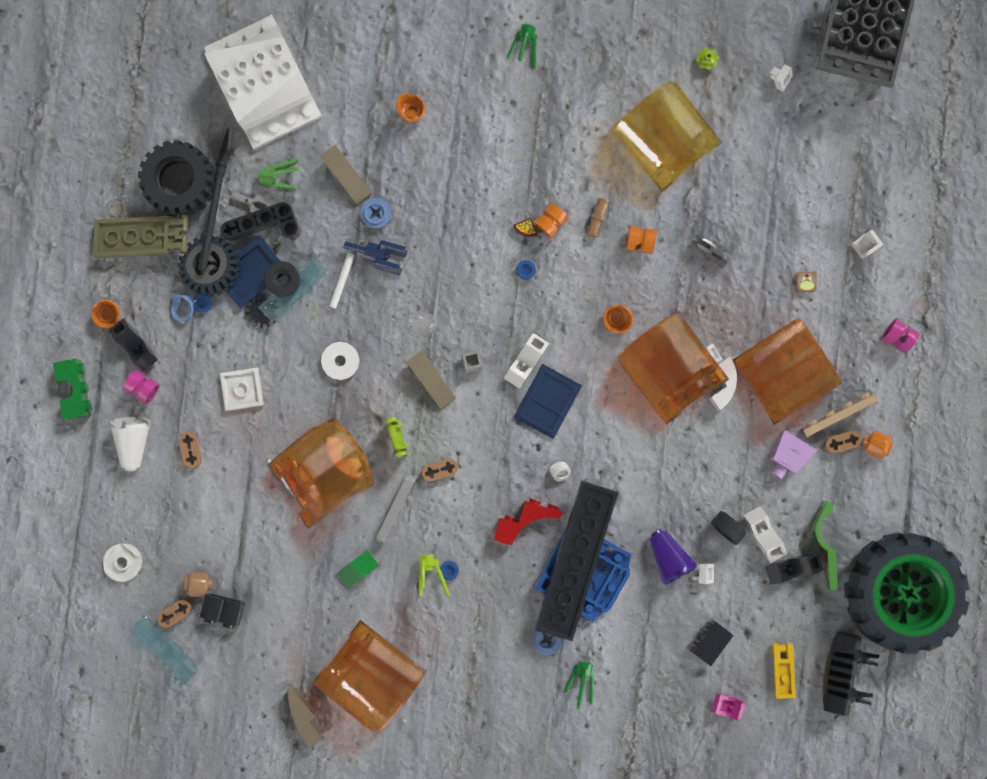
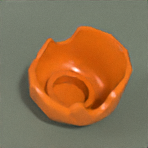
M406 92L397 99V114L402 120L417 122L424 117L426 111L425 103L417 94L410 95Z
M99 300L91 310V318L94 324L100 328H111L121 318V310L118 304L112 300Z
M612 305L604 312L603 322L609 331L625 333L632 327L633 316L631 311L624 305Z

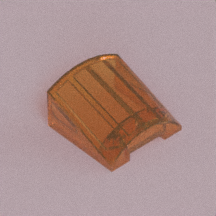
M680 311L648 329L617 356L621 368L666 424L682 414L681 410L711 389L714 391L729 380L728 376Z
M801 317L732 359L774 425L843 382Z
M335 419L310 428L268 463L278 480L281 478L285 479L300 504L302 510L298 514L307 529H310L374 486L372 471L363 450L354 437Z
M359 620L349 633L350 637L329 665L320 671L312 683L368 730L380 734L406 704L427 670L365 622Z

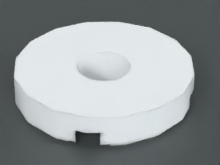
M336 342L325 349L322 354L321 363L323 370L328 376L337 380H345L356 373L359 368L360 359L358 352L353 346L344 342ZM338 356L345 357L346 363L343 366L336 365L335 360Z
M120 543L114 545L106 551L103 557L104 571L114 581L125 582L131 580L139 574L142 568L141 554L136 547L130 544ZM120 557H124L127 560L125 568H121L118 565Z

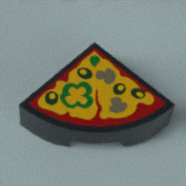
M531 218L513 225L515 231L525 237L532 238L538 236Z

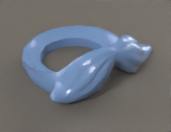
M180 294L170 298L172 301L171 314L175 320L183 322L193 315L195 299L188 295ZM181 297L185 299L189 307V312L184 318H180L177 315V308Z

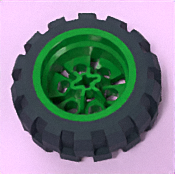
M893 533L883 535V538L878 541L872 540L861 549L862 554L858 559H853L848 569V572H850L849 581L844 583V597L848 599L849 607L847 611L852 622L857 624L861 629L860 632L870 641L890 651L893 650L902 654H918L919 651L926 650L929 652L942 646V640L946 637L952 638L961 628L958 622L962 615L967 616L970 601L965 600L966 591L970 590L968 578L960 570L961 562L953 552L946 550L942 543L918 534ZM907 562V567L903 571L902 563ZM895 569L897 575L894 579H891L890 572ZM914 570L916 577L911 580L909 574ZM927 576H930L931 582L924 584L921 582ZM884 577L888 580L887 583L882 581ZM885 585L886 592L885 594L881 595L879 589L881 586ZM901 588L908 590L911 596H906ZM924 588L925 593L920 597L918 591ZM886 599V600L883 602V604L880 605V600ZM925 602L930 606L926 611L919 604ZM891 603L895 604V609L893 612H889L888 606ZM913 604L914 611L909 614L908 609L910 608V605ZM901 611L904 613L905 623H899Z

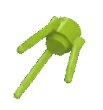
M433 554L418 556V595L422 596V589H425V572L433 571L435 566L447 597H450L448 587L439 567V560L434 559Z

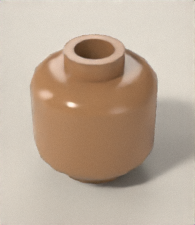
M189 572L187 576H184L183 590L187 592L189 597H205L208 590H212V579H208L206 572Z

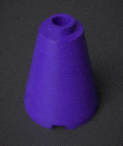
M659 529L651 534L650 544L661 581L664 585L679 579L684 574L686 575L697 568L693 559L666 530L662 531Z

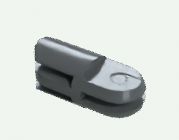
M699 234L695 235L698 240L709 247L706 248L692 240V245L705 252L704 256L724 268L725 264L711 256V253L728 262L729 257L716 250L715 247L717 246L730 255L733 254V251L715 240L711 242Z

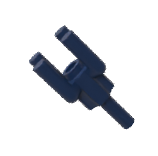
M384 240L380 241L379 245L368 242L366 247L345 241L343 246L344 249L364 254V260L374 263L378 270L399 276L402 273L401 265L388 262L390 253L406 258L408 252L405 246Z

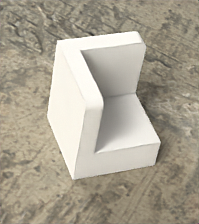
M872 229L851 243L862 259L884 245Z

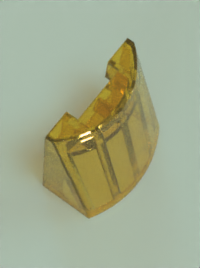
M667 81L648 95L609 130L661 192L677 180V177L701 157L708 155L722 143L679 85L671 81Z

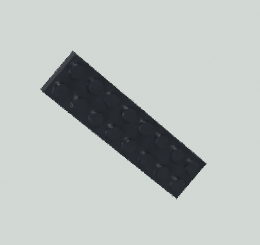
M580 481L534 628L535 631L573 641L618 497V491L586 481Z

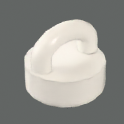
M563 461L554 463L549 470L555 481H563L571 473V469Z

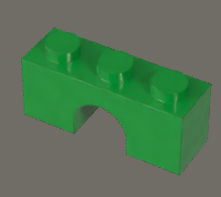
M80 359L54 362L53 368L56 382H69L73 388V393L68 399L59 401L62 420L91 416L92 404L87 396L89 386L84 379L86 372L84 363Z

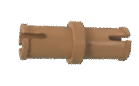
M598 197L595 211L591 214L592 220L587 235L598 238L602 222H605L606 219L604 216L610 202L609 200Z

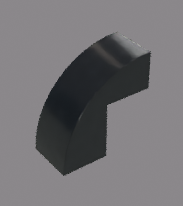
M124 318L109 329L113 339L128 352L133 363L143 372L158 360L144 339Z
M818 552L791 557L765 566L770 585L781 584L793 578L812 576L823 571Z

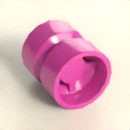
M896 318L885 330L882 340L890 345L896 344V349L906 354L916 343L919 333L911 327L906 328V324Z
M134 370L126 379L122 390L131 396L136 395L138 401L147 405L156 395L160 384L152 379L147 380L146 375L138 370Z

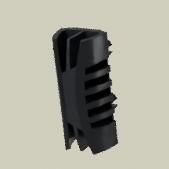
M837 632L831 644L823 679V707L826 712L849 716L851 703L853 702L872 705V701L863 697L873 698V693L855 690L854 682L857 664L862 663L878 667V662L870 659H879L880 654L862 652V649H860L862 637L859 635Z

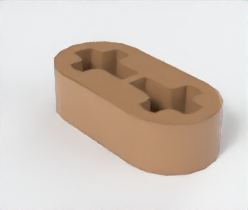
M848 431L830 436L825 440L824 448L829 453L850 450L861 444L862 437L856 431ZM850 434L852 437H856L854 444L852 442L845 443V440L850 438ZM832 439L834 442H841L840 445L835 446L836 450L829 447Z
M185 432L179 438L183 463L186 467L195 468L202 462L199 440L195 433ZM187 435L193 438V441L190 443L191 449H189V444L184 442L187 439ZM190 451H192L193 457H197L193 465L192 462H188V458L191 457Z
M445 459L428 464L423 468L422 476L427 481L449 477L457 472L458 465L453 459ZM446 462H450V464L455 466L451 473L448 470L441 471V468L446 466ZM429 467L432 470L439 469V472L434 474V478H430V476L425 474Z
M187 599L177 601L159 613L157 617L158 624L163 628L176 624L192 612V603ZM180 603L182 605H187L188 608L185 609L186 613L184 611L180 613L176 612V610H178L181 607ZM164 614L166 616L174 615V617L169 619V622H163L162 620L165 618Z

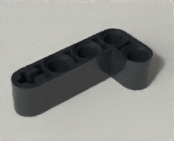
M280 202L226 221L220 228L222 236L229 241H236L278 225L286 238L294 240L300 236L301 230L293 208L286 202ZM283 208L289 209V213L286 216H280V211ZM264 215H271V219L269 222H262V218ZM247 221L253 222L250 229L244 228ZM295 226V232L287 234V228ZM229 228L233 229L232 235L228 234Z

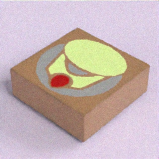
M796 272V292L817 291L816 272Z

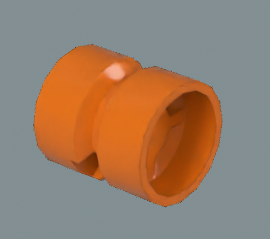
M550 202L543 210L544 215H539L533 221V224L545 236L552 239L558 231L557 226H563L569 217L561 208Z
M630 225L626 250L637 251L640 249L642 253L653 254L657 230L649 228L642 230L641 227Z

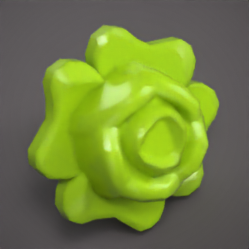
M705 47L703 50L698 51L696 62L699 63L700 68L711 70L712 67L715 68L717 66L719 56L716 54L715 49L710 50Z

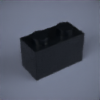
M713 619L704 624L701 629L703 632L699 638L696 636L690 644V651L709 666L713 665L734 636Z

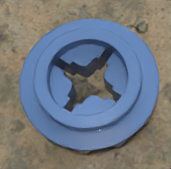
M371 198L363 204L361 218L367 226L381 228L387 225L391 218L390 206L381 198ZM370 208L375 209L376 211L378 209H381V211L379 212L381 219L376 216L374 218H371L373 213Z
M533 631L532 644L537 652L551 655L560 649L562 638L552 636L550 639L552 646H550L547 642H542L544 639L542 632Z

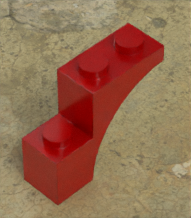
M530 498L529 502L524 501L519 522H515L516 518L505 515L504 518L500 517L493 540L512 546L516 536L526 525L543 518L561 519L562 511H559L558 506L548 504L545 507L540 505L541 501Z

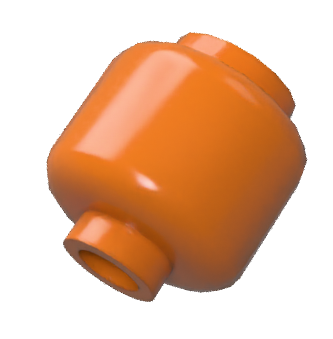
M873 431L871 435H866L863 445L866 446L865 452L867 454L882 459L884 456L889 455L894 442H891L889 435Z

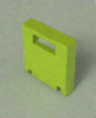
M396 417L386 419L396 457L408 455L406 448L410 446L409 444L405 445L400 428L403 426V423L399 424Z

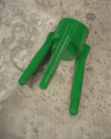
M530 24L521 25V29L517 31L507 58L511 57L520 39L522 45L518 61H521L526 44H530L532 41V68H536V41L538 37L535 34L536 27Z
M581 661L578 662V666L574 665L573 672L564 689V693H567L578 673L577 677L581 678L576 705L578 709L581 705L585 681L588 679L590 704H593L595 670L593 669V664Z

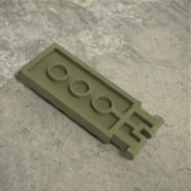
M181 215L180 219H171L169 216L95 220L93 257L98 259L170 255V251L178 250L179 253L186 254L188 236L181 234L188 233V215Z

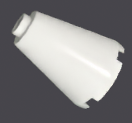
M135 417L111 420L110 426L120 466L125 468V471H136L141 466L150 428V420L141 418V421L135 420Z

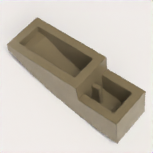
M336 145L320 155L321 159L356 205L372 194Z
M420 351L406 361L440 409L456 399L423 351Z
M293 684L287 690L291 714L301 737L310 748L324 734L313 721L317 716L316 711Z

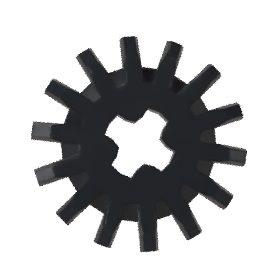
M263 294L262 299H259V296L256 295L257 301L254 302L251 299L250 302L253 305H246V308L251 309V311L246 312V315H251L248 321L255 320L253 326L256 327L257 323H260V328H263L264 323H266L267 327H270V321L274 324L276 323L273 318L274 316H280L275 313V311L280 310V307H274L278 302H271L272 296L265 299L266 294ZM260 306L268 309L265 312V316L257 313L260 310Z

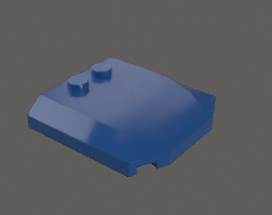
M564 532L536 580L534 588L543 594L546 593ZM606 539L603 541L581 612L582 616L591 621L596 620L598 616L612 608L630 576L629 564L631 554Z

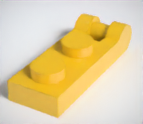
M772 643L775 698H796L793 644L785 643V645H779V643ZM786 652V658H780V653Z

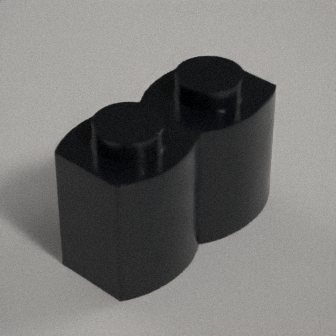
M207 593L204 597L200 618H203L206 623L215 624L220 622L223 623V627L234 629V626L240 625L245 602Z

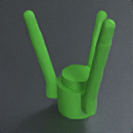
M298 159L259 170L260 184H266L267 188L297 189L296 186L274 183V181H277V175L298 171V167L275 171L298 162Z

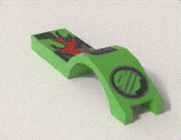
M824 501L812 522L811 532L816 544L823 549L825 586L829 590H838L836 551L829 548L820 536V526L823 519L833 513L832 502Z

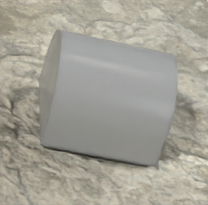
M479 349L461 354L466 373L484 369Z

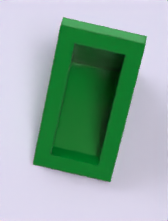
M366 550L339 571L337 575L349 589L379 564L370 552Z

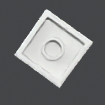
M258 367L220 373L225 411L264 406Z

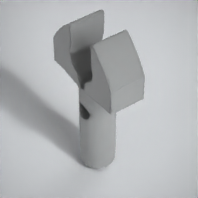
M235 192L231 194L232 200L249 206L250 213L260 210L256 209L254 204L261 203L267 206L265 200L260 195L256 194L255 198L250 199Z

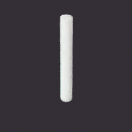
M347 253L329 304L331 308H337L355 256L354 254Z

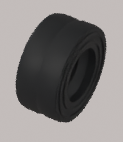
M275 262L265 272V284L268 290L275 296L288 297L299 288L300 275L296 267L289 262ZM285 274L288 277V281L285 284H279L277 277Z
M720 511L711 521L712 526L734 545L739 544L741 539L747 534L738 522L723 511Z

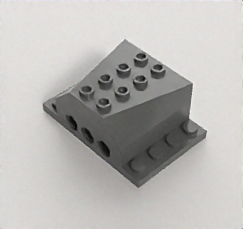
M828 0L816 42V56L819 57L816 69L892 88L895 83L915 0Z

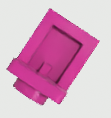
M716 693L711 712L740 721L744 712L745 702L733 696Z

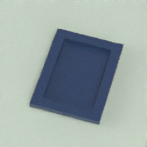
M260 235L237 252L239 255L237 258L241 263L238 264L241 268L240 272L236 273L239 277L237 280L233 279L235 283L233 287L231 285L227 286L229 289L227 293L239 308H242L267 288L264 279L266 270L273 263L281 261Z
M542 364L513 418L554 439L583 385Z

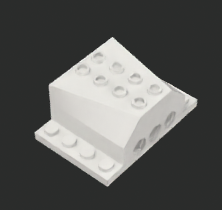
M273 15L204 47L206 51L204 54L237 122L245 131L254 150L322 118Z

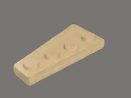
M866 392L860 395L854 402L844 403L840 406L839 410L835 412L831 410L823 414L824 418L818 421L813 419L807 422L803 430L808 437L878 400L873 392Z

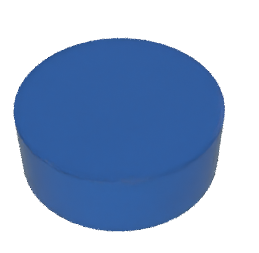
M524 260L518 264L517 274L521 279L529 280L535 275L536 267L531 261Z
M201 294L194 296L193 299L196 300L194 303L195 310L205 313L212 308L213 301L207 294L206 296Z
M446 561L440 567L445 580H453L459 574V567L453 561Z

